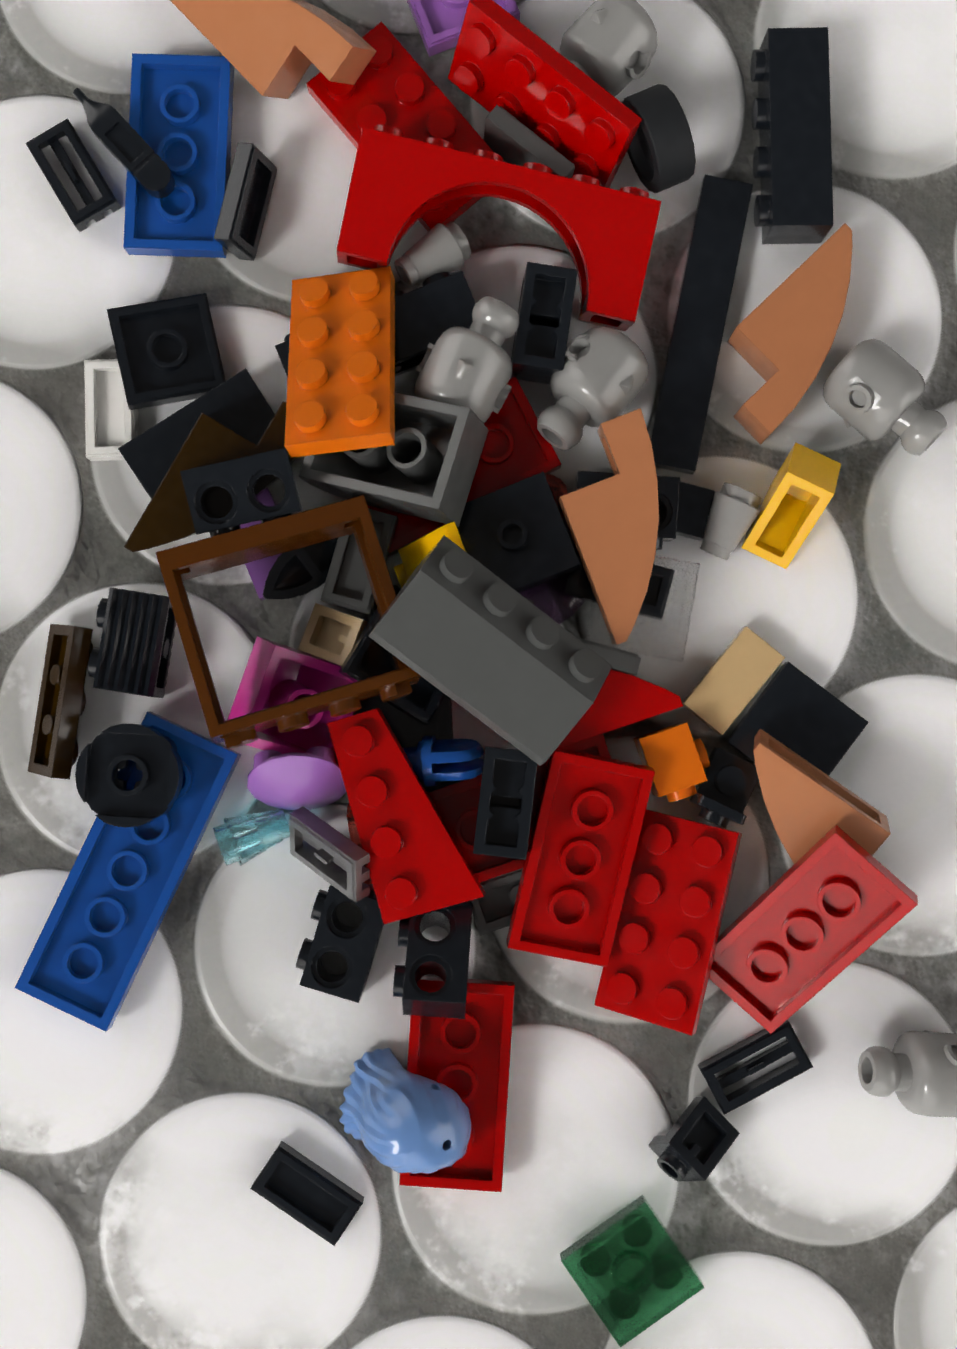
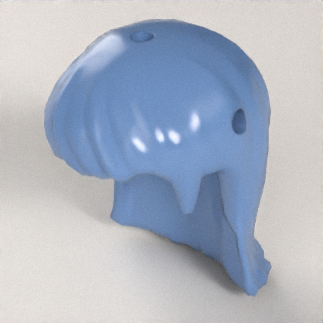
M390 1048L365 1052L361 1059L354 1062L355 1071L349 1075L351 1084L343 1092L345 1102L340 1106V1110L343 1113L340 1122L344 1124V1132L352 1134L355 1140H362L364 1146L380 1163L398 1173L430 1174L440 1169L451 1167L465 1155L471 1134V1119L468 1107L453 1089L407 1071L402 1067Z

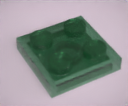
M643 1195L560 1253L561 1262L620 1347L704 1288L701 1278Z

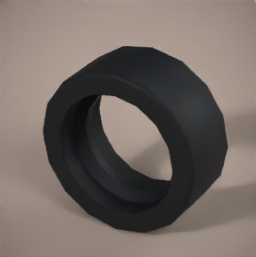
M657 84L624 98L622 103L642 118L627 153L643 185L648 191L658 193L689 180L695 171V149L688 121L675 94L666 85Z

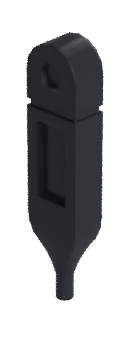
M76 88L73 95L82 103L89 127L99 141L148 194L155 198H165L170 195L175 187V179L167 164L155 154L154 150L115 108L109 104L100 103L88 98L80 88Z

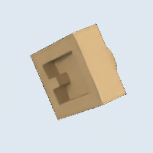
M315 603L298 650L342 666L368 622Z

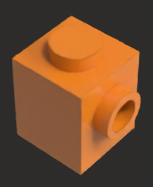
M687 722L677 723L633 738L642 765L650 766L655 770L651 787L652 795L657 797L666 795L668 802H674L697 794L695 785L708 781L704 771L705 768L710 767L706 748L700 738L693 740Z

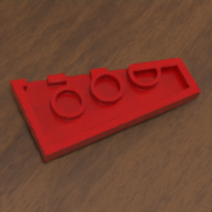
M380 708L328 722L327 725L362 849L370 854V862L367 863V866L370 870V877L383 923L388 924L484 897L486 893L477 877L475 878L463 857L464 854L454 837L450 835L437 812L436 805L412 768L413 765Z

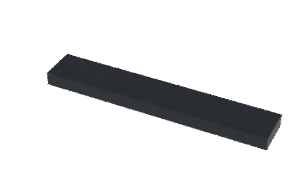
M706 174L703 178L650 436L655 467L692 475L696 471L753 184Z

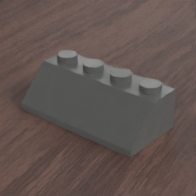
M445 535L415 568L369 634V637L539 766L548 760L594 703L612 668V665Z

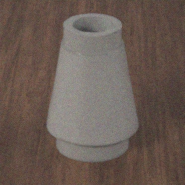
M449 222L446 225L437 223L406 251L401 258L397 259L394 265L402 282L408 288H411L416 284L423 283L434 274L440 272L451 273L462 269L464 261L471 257V249L465 234L454 222Z
M724 482L720 493H714L703 536L704 540L700 549L728 560L730 553L734 551L761 511L757 507L761 497L736 485Z

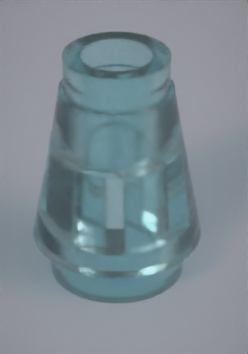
M282 808L274 811L269 810L224 818L225 824L213 828L226 866L239 862L241 866L282 842L283 839L290 837L289 825Z

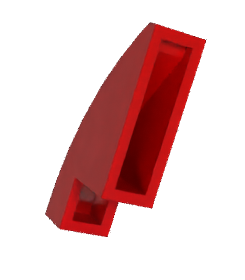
M611 669L594 703L558 748L683 707L681 698L658 685Z

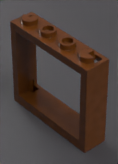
M364 495L156 552L209 734L215 744L225 742L227 749L240 747L258 740L256 733L258 731L274 726L278 727L279 733L293 731L309 725L310 720L308 716L329 710L331 717L349 714L362 708L360 700L377 695L381 696L383 702L395 700L411 694L412 689L410 685L418 683L421 676L392 655L397 670L225 721L183 581L354 533L381 618L395 599L396 594Z

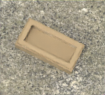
M745 626L683 700L682 704L718 735H723L785 657Z

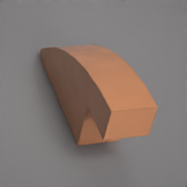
M170 0L241 75L265 97L289 99L311 63L329 81L354 85L376 53V50L352 28L325 10L304 0Z
M846 223L735 328L727 341L766 381L733 416L760 445L797 406L815 380L833 344L843 315L851 274L852 230Z
M641 408L601 423L597 430L614 476L563 495L558 500L612 644L615 645L626 642L630 636L648 590L656 555L659 524L658 479L652 443Z
M762 729L754 736L753 752L755 767L763 799L776 833L793 863L795 864L835 825L840 827L873 856L891 834L887 816Z

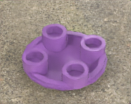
M324 746L312 747L305 753L290 752L282 754L275 750L261 751L254 756L253 769L248 774L247 788L254 798L268 806L284 810H297L303 806L308 810L322 808L338 801L346 793L340 767L336 763V753L331 748Z

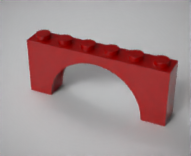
M376 125L374 129L362 126L336 250L338 263L362 269L387 267L403 236L421 217L431 210L448 202L468 197L505 199L526 207L539 215L558 233L567 246L578 270L577 274L580 283L581 300L578 320L626 331L636 320L662 201L649 198V193L640 188L621 187L620 190L600 186L601 182L592 176L576 174L571 178L552 174L550 167L540 163L526 162L523 166L503 162V157L492 151L475 150L471 154L455 150L452 143L440 138L428 137L423 142L404 137V133L401 130L392 126Z

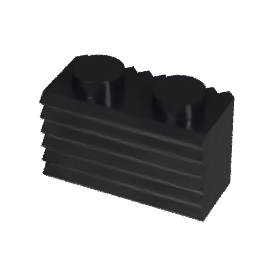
M110 587L108 598H102L97 609V626L103 628L100 648H93L88 662V674L90 677H94L93 688L163 698L176 627V619L168 596Z

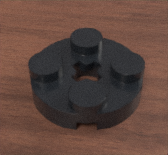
M118 724L102 731V734L96 736L92 743L86 745L76 765V787L83 802H87L91 810L97 813L95 816L113 826L135 827L150 823L171 810L183 784V764L177 752V746L172 739L150 726ZM128 760L136 762V768L142 771L143 774L142 781L135 782L133 790L126 789V781L118 779L117 775L119 769L127 768Z

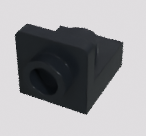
M714 747L709 757L710 767L704 769L708 781L696 785L697 794L692 795L689 801L702 807L698 814L699 817L726 829L730 820L743 825L747 818L743 811L758 781L756 767L748 761L718 747Z
M705 1096L693 1099L666 1136L654 1137L648 1146L659 1157L657 1159L659 1167L672 1179L679 1182L705 1181L740 1133Z

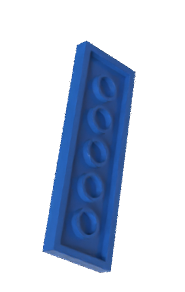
M147 712L141 724L156 729L164 736L172 739L176 744L177 752L183 764V784L178 798L168 813L140 826H113L96 817L15 986L16 989L105 1032L112 1027L242 755L232 749H227L219 743L215 744L211 739L153 712ZM128 760L127 768L119 769L117 773L118 779L126 781V789L133 790L135 782L142 781V771L136 768V762Z

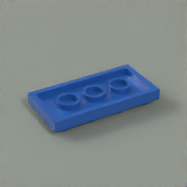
M132 53L129 124L154 150L155 154L167 164L174 176L175 187L167 197L155 198L148 194L127 171L123 248L128 255L226 258L227 249L214 239L230 175L234 66L224 56Z

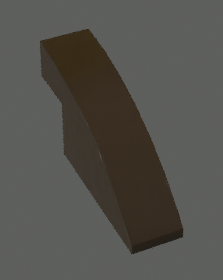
M283 401L257 445L201 413L124 547L132 552L158 547L196 534L180 471L285 448L286 402ZM290 457L291 464L296 460L297 457ZM266 475L260 478L255 487L256 496L258 497L279 478L274 475ZM217 486L211 488L206 493L204 505L211 515L221 518L231 511L233 500L226 489Z

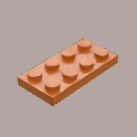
M391 266L292 280L284 443L290 457L395 445V278Z

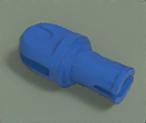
M435 735L423 736L422 741H419L417 746L402 747L413 765L412 768L421 782H424L426 787L437 786L438 782L472 779L483 771L484 759L479 757L484 754V750L481 744L473 739L436 740Z

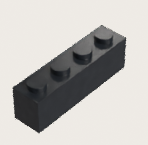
M828 27L768 28L760 49L753 50L750 66L751 81L758 82L759 98L754 99L751 118L752 129L759 130L760 146H756L753 155L754 178H761V195L756 196L754 205V224L756 227H762V244H819L833 226Z
M463 271L452 275L449 272L434 274L422 283V287L405 294L402 290L395 291V377L416 369L427 352L429 342L435 345L441 334L450 327L470 328L473 322L472 310L476 303ZM290 333L285 336V342L275 345L287 378Z

